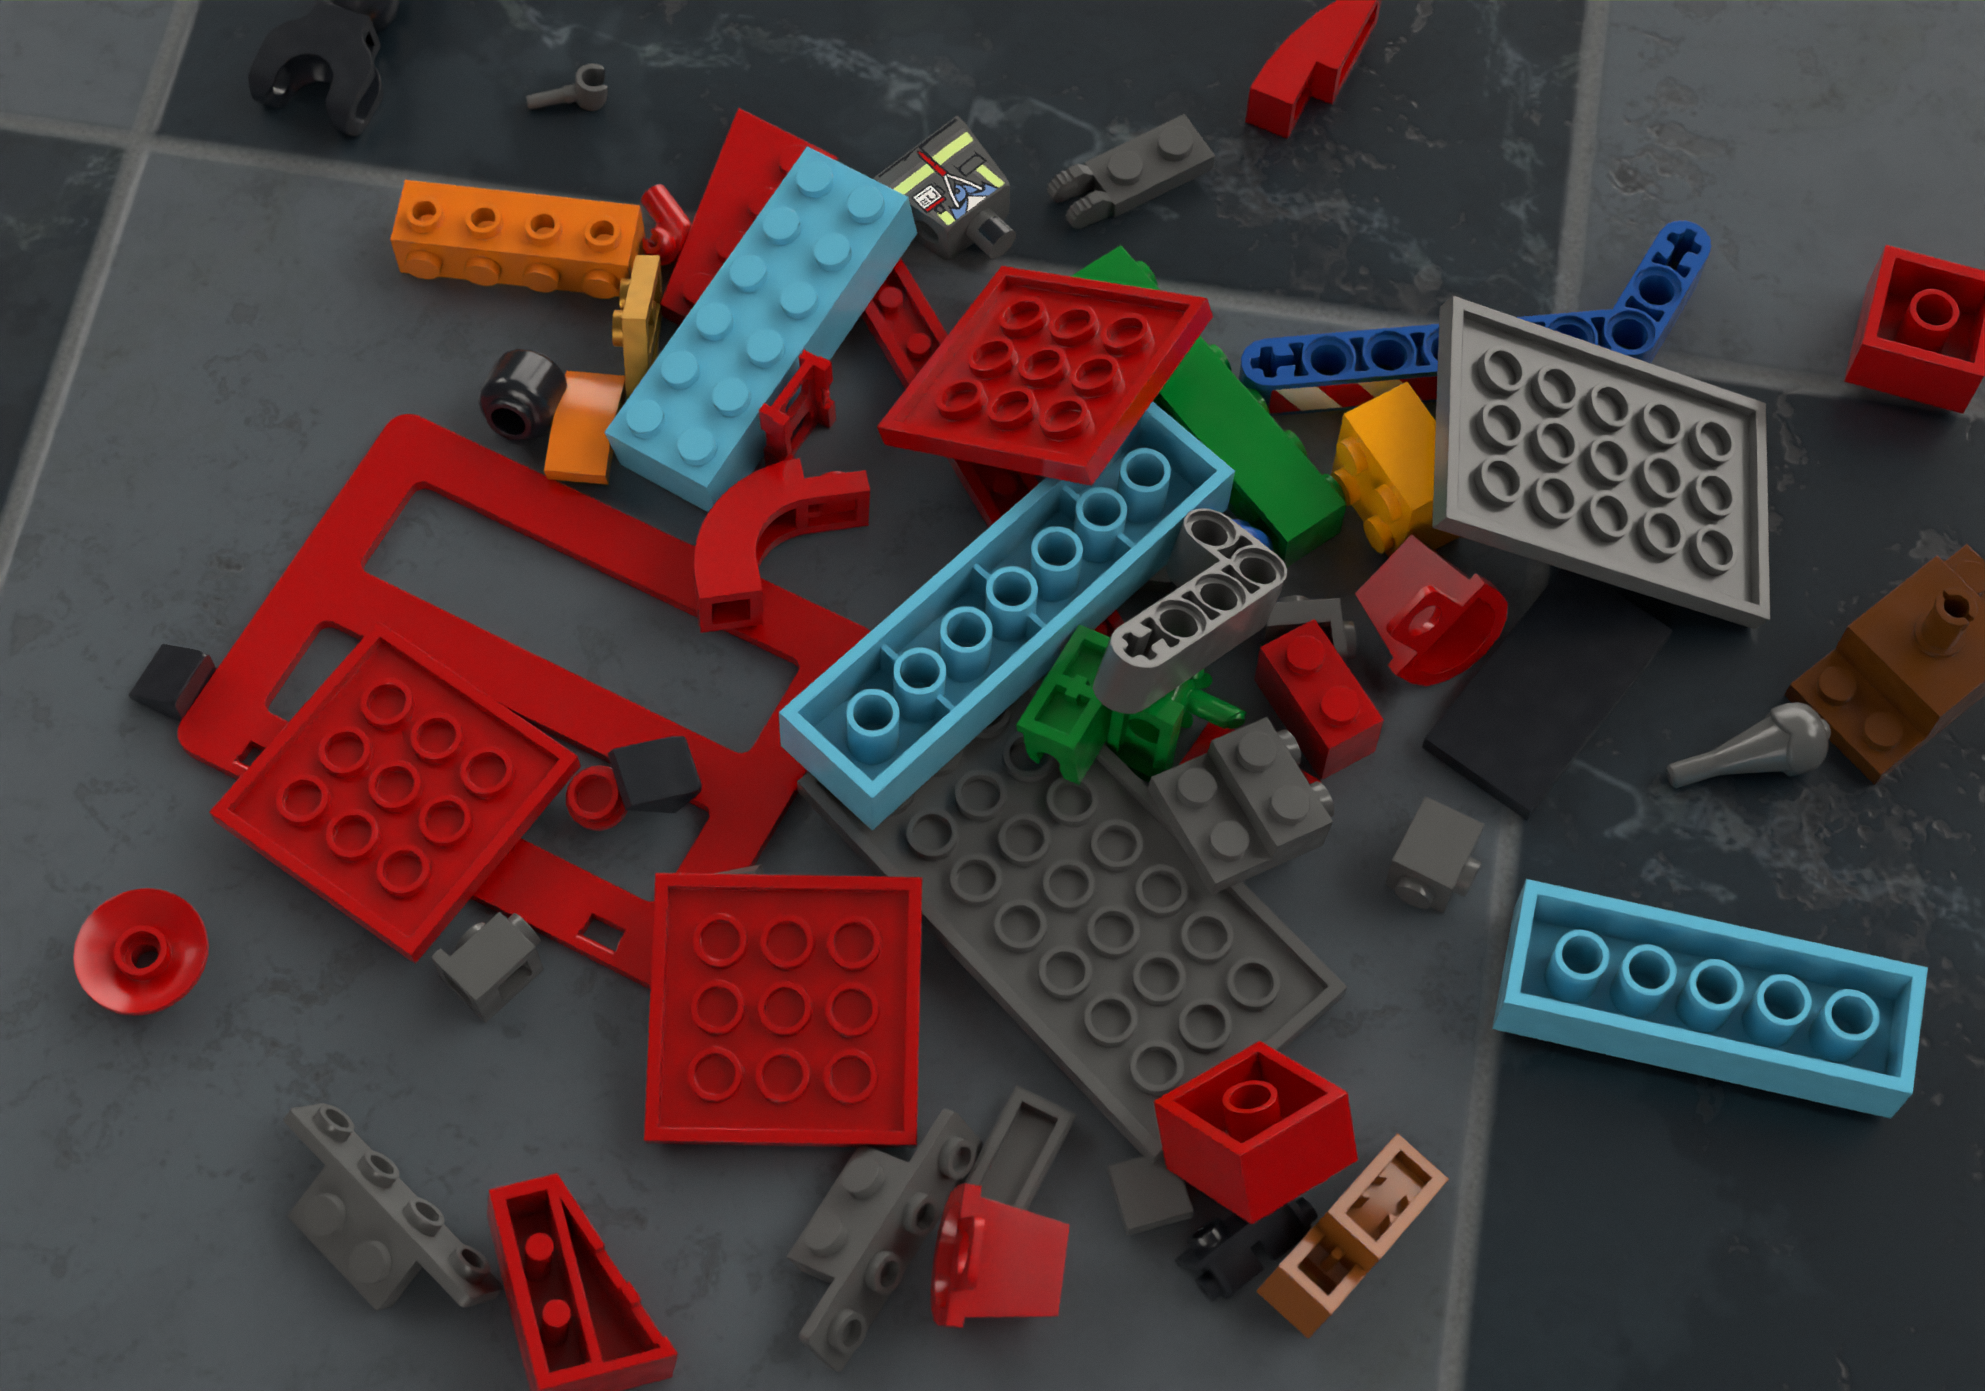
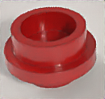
M596 765L585 768L577 773L568 785L565 798L567 810L570 816L586 829L601 831L612 828L628 812V810H625L613 770L610 767Z

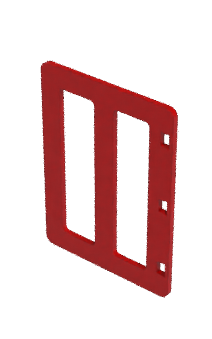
M402 414L390 420L178 726V740L190 757L238 780L249 767L242 762L247 758L253 747L263 751L288 723V721L270 713L269 706L319 632L325 628H335L361 641L371 628L380 621L533 726L608 763L610 761L607 753L614 748L671 736L685 737L702 784L701 792L689 803L707 811L709 819L676 873L713 874L755 866L798 794L797 781L808 773L797 760L781 747L779 711L871 631L858 623L761 578L763 589V625L726 629L724 631L796 665L799 670L752 748L744 753H737L364 571L366 563L414 493L421 489H429L697 618L694 583L695 546L556 480L547 479L545 475L419 415ZM522 838L470 898L498 913L501 912L508 918L513 913H516L535 932L648 989L651 987L654 901H646ZM594 919L624 933L616 951L582 935L587 931Z

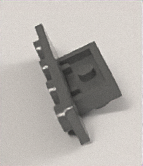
M326 1103L290 1109L283 1121L325 1164V1167L287 1217L376 1311L392 1307L422 1267L462 1307L466 1308L494 1300L504 1287L490 1272L491 1267L487 1259L476 1249L464 1245L444 1225L445 1219L439 1209L429 1201L417 1197L399 1178V1170L396 1165L383 1154L373 1151L354 1132V1123L347 1114Z
M949 1109L941 1111L909 1162L866 1145L858 1146L787 1255V1258L800 1271L831 1284L801 1330L799 1340L826 1367L836 1372H841L854 1351L863 1342L866 1332L892 1291L899 1285L905 1270L928 1234L935 1228L950 1193L957 1185H960L963 1178L971 1171L975 1159L982 1150V1141L957 1112Z

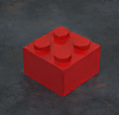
M1885 245L1867 283L1844 382L1964 414L1985 375V271Z
M1261 1041L1256 1042L1153 1101L1166 1168L1250 1224L1274 1213L1286 1203L1316 1185L1327 1181L1331 1176L1358 1161L1348 1092Z

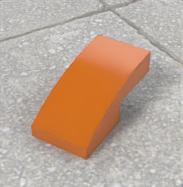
M566 371L565 377L568 386L554 413L544 472L547 479L608 485L613 449L604 432L625 403V376Z

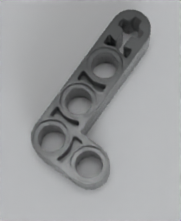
M1206 508L1190 511L1183 520L1166 565L1168 577L1179 588L1119 626L1112 633L1094 679L1093 690L1097 699L1104 706L1116 712L1124 714L1140 712L1257 633L1267 624L1286 581L1288 570L1284 561L1223 513Z

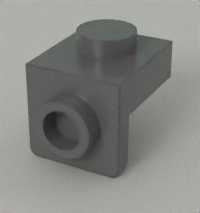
M1286 596L1276 601L1267 624L1259 630L1260 643L1263 646L1315 619L1346 664L1347 659L1356 657L1355 626L1353 621H1343L1340 598L1309 600L1305 596Z

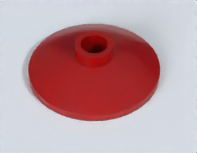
M155 888L129 890L106 900L90 914L82 925L74 946L73 961L75 973L80 985L95 1003L109 1011L131 1016L156 1013L180 1001L199 981L209 954L208 934L198 912L182 897L172 892ZM150 951L158 953V958L153 964L145 968L137 967V961L142 954Z

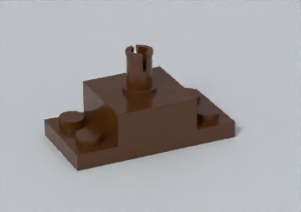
M1968 544L1946 561H1943L1938 555L1848 625L1835 649L1793 681L1784 694L1792 703L1799 702L1809 705L1819 714L1820 718L1827 721L1831 729L1829 740L1874 785L1985 696V560Z

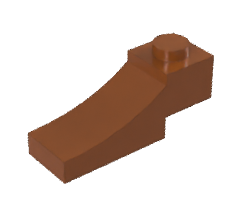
M1397 1133L1256 1292L1309 1339L1384 1256L1449 1179Z

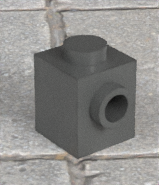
M1425 796L1391 862L1384 885L1394 889L1396 895L1411 906L1421 909L1432 907L1444 913L1453 893L1464 898L1466 897L1480 869L1482 862L1472 858V855L1477 847L1485 824Z

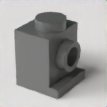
M499 912L487 924L484 922L475 924L463 934L456 945V952L451 956L441 948L431 956L440 979L484 1023L488 1022L544 970L536 949L541 940L531 926L516 913H513L507 919Z

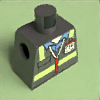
M959 116L954 117L873 178V180L909 198L917 230L914 240L942 259L955 258L973 243L991 259H996L1007 252L1015 241L1016 232L1003 221L1010 210L1009 182Z

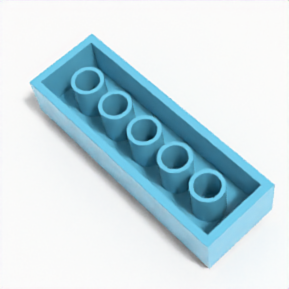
M807 146L604 432L620 465L706 512H709L716 501L730 487L750 475L763 458V449L767 445L765 431L761 430L759 409L764 403L769 406L774 403L800 368L799 356L804 349L817 357L822 356L830 361L917 235L909 198ZM801 386L788 402L785 412H787L798 397Z
M1526 879L1514 907L1492 1029L1891 1119L1913 1094L1928 967Z

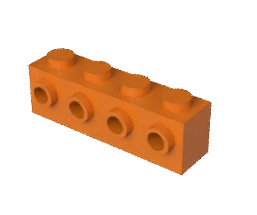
M405 180L390 241L400 273H409L420 279L445 277L469 280L481 286H492L499 283L526 286L538 292L547 293L562 290L586 293L599 299H610L615 296L620 297L621 279L631 278L636 255H643L642 239L643 237L646 238L640 205Z

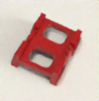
M804 349L799 356L800 368L771 406L764 403L759 409L761 430L765 431L767 443L763 449L765 467L795 459L794 455L818 423L830 429L836 421L835 401L831 400L829 396V386L833 382L832 362L822 356L817 357ZM801 386L798 397L787 412H785L788 402ZM804 418V422H803L801 428H800L799 431L796 433V435L793 437V439L790 440L791 437H792L793 431H794L795 428L798 426V424L801 422V420Z

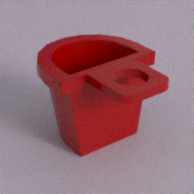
M1412 534L1355 593L1393 656V659L1387 664L1396 676L1411 684L1422 686L1446 682L1470 668L1487 653L1498 639L1508 615V602L1490 581L1477 573L1471 578L1468 577L1432 547Z
M966 1183L957 1185L949 1195L937 1233L931 1276V1310L933 1321L938 1326L963 1328L964 1318L1058 1316L1070 1224L981 1197L982 1186Z

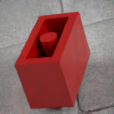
M1315 619L1260 647L1254 681L1286 729L1294 736L1299 748L1321 780L1375 752L1384 719Z

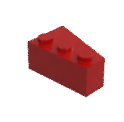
M558 1173L489 1189L487 1220L530 1391H623L672 1378L678 1357L677 1351L667 1336L663 1337L641 1305L640 1296L630 1281H625L605 1251L604 1242Z

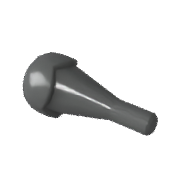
M1794 702L1778 705L1770 710L1766 718L1714 750L1668 764L1666 775L1670 785L1676 789L1719 775L1780 771L1791 777L1801 775L1818 768L1825 760L1829 748L1828 740L1831 736V729L1827 721L1820 718L1819 714L1807 704Z

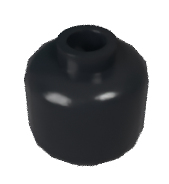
M515 349L505 352L495 362L481 386L478 403L488 425L497 434L511 440H530L541 437L552 427L554 413L568 384L564 373L558 365L545 354L533 350Z

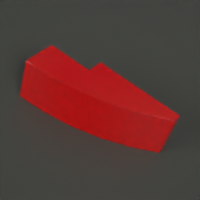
M1336 0L1317 12L1293 32L1268 59L1250 86L1245 122L1288 139L1310 97L1332 105L1378 21L1381 0Z

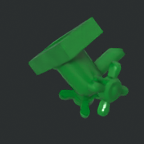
M1203 669L1192 676V679H1188L1140 712L1124 714L1112 710L1106 746L1138 778L1150 782L1152 776L1173 767L1180 728L1187 729L1192 727L1194 722L1192 714L1222 729H1234L1245 723L1247 712L1202 691L1201 689L1208 688L1213 683V677L1208 673H1204Z

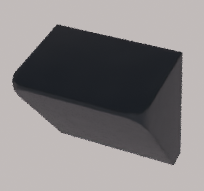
M162 644L129 693V697L142 705L181 722L217 669L210 655L202 651Z
M671 736L614 748L607 753L625 810L676 813L702 790V784L687 740L683 736Z

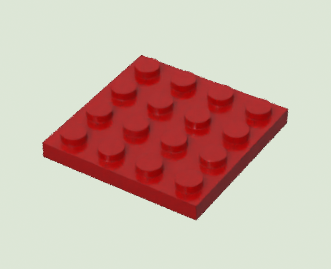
M1001 266L879 423L877 428L883 443L887 446L1092 486L1213 318L1208 299L1206 297Z
M378 621L209 813L215 823L416 964L578 771L581 765L576 754Z
M655 873L644 1141L647 1144L858 1147L866 1145L868 1147L917 1148L922 877Z

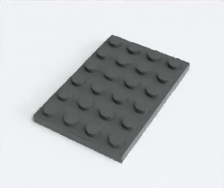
M1452 296L1440 306L1432 528L1756 629L1770 620L1766 403Z

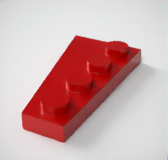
M738 108L661 300L662 317L679 326L807 146L838 161V157Z

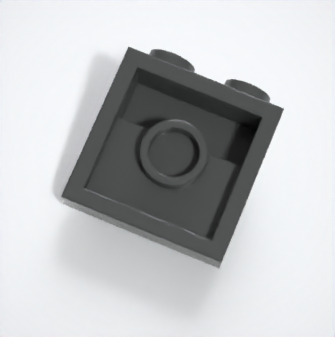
M1268 717L1212 740L1206 754L1152 776L1147 788L1211 895L1323 846L1333 823L1331 818L1334 816V804L1328 790L1321 782L1308 783L1298 767L1301 763V752L1296 739L1286 729L1276 732Z

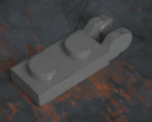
M1183 114L1086 161L1085 165L1075 164L1067 168L1066 171H1061L1060 174H1056L1051 179L1046 189L1051 198L1057 203H1063V201H1068L1071 197L1074 198L1094 189V192L1086 195L1085 198L1075 201L1065 215L1072 228L1076 230L1078 228L1082 229L1111 215L1114 218L1211 171L1214 168L1215 155L1187 116Z

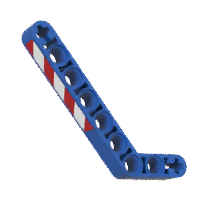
M1685 220L1666 224L1658 233L1613 309L1517 318L1651 363L1698 285L1710 253V237L1705 229L1693 222ZM1674 261L1679 262L1676 271L1670 267ZM1646 301L1655 302L1658 305L1649 304ZM1439 324L1257 340L1248 345L1242 354L1238 379L1246 388L1256 389L1261 394L1268 406L1270 416L1352 410L1405 382L1410 384L1423 403L1437 402ZM1617 344L1626 345L1628 347H1631L1633 350L1624 349L1618 346ZM1377 365H1388L1396 370H1383ZM1318 370H1329V371L1335 373L1336 375H1332V376L1322 375V374L1318 373L1317 371H1318Z

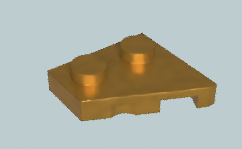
M636 255L631 278L621 279L620 310H614L612 341L614 347H623L626 401L657 359L659 353V336L662 321L660 307L662 300L660 256Z

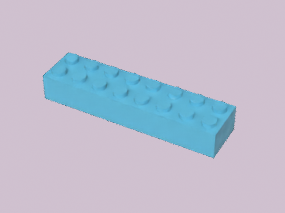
M1152 402L1092 486L1046 477L779 711L781 747L873 831L1053 667L1079 624L1094 630L1167 564L1183 520L1190 511L1206 508L1223 513L1228 509L1235 470Z

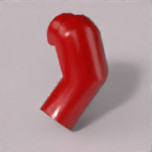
M659 184L649 188L641 198V204L656 223L655 228L650 230L652 233L650 239L643 237L642 250L645 255L660 256V265L663 266L678 260L692 223L667 188Z

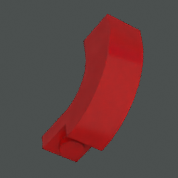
M797 458L766 466L744 477L730 487L709 510L701 525L695 545V603L700 633L763 625V589L759 567L768 553L782 542L804 534L869 526L870 487L866 470L847 473L831 471L817 477L804 478L801 460Z

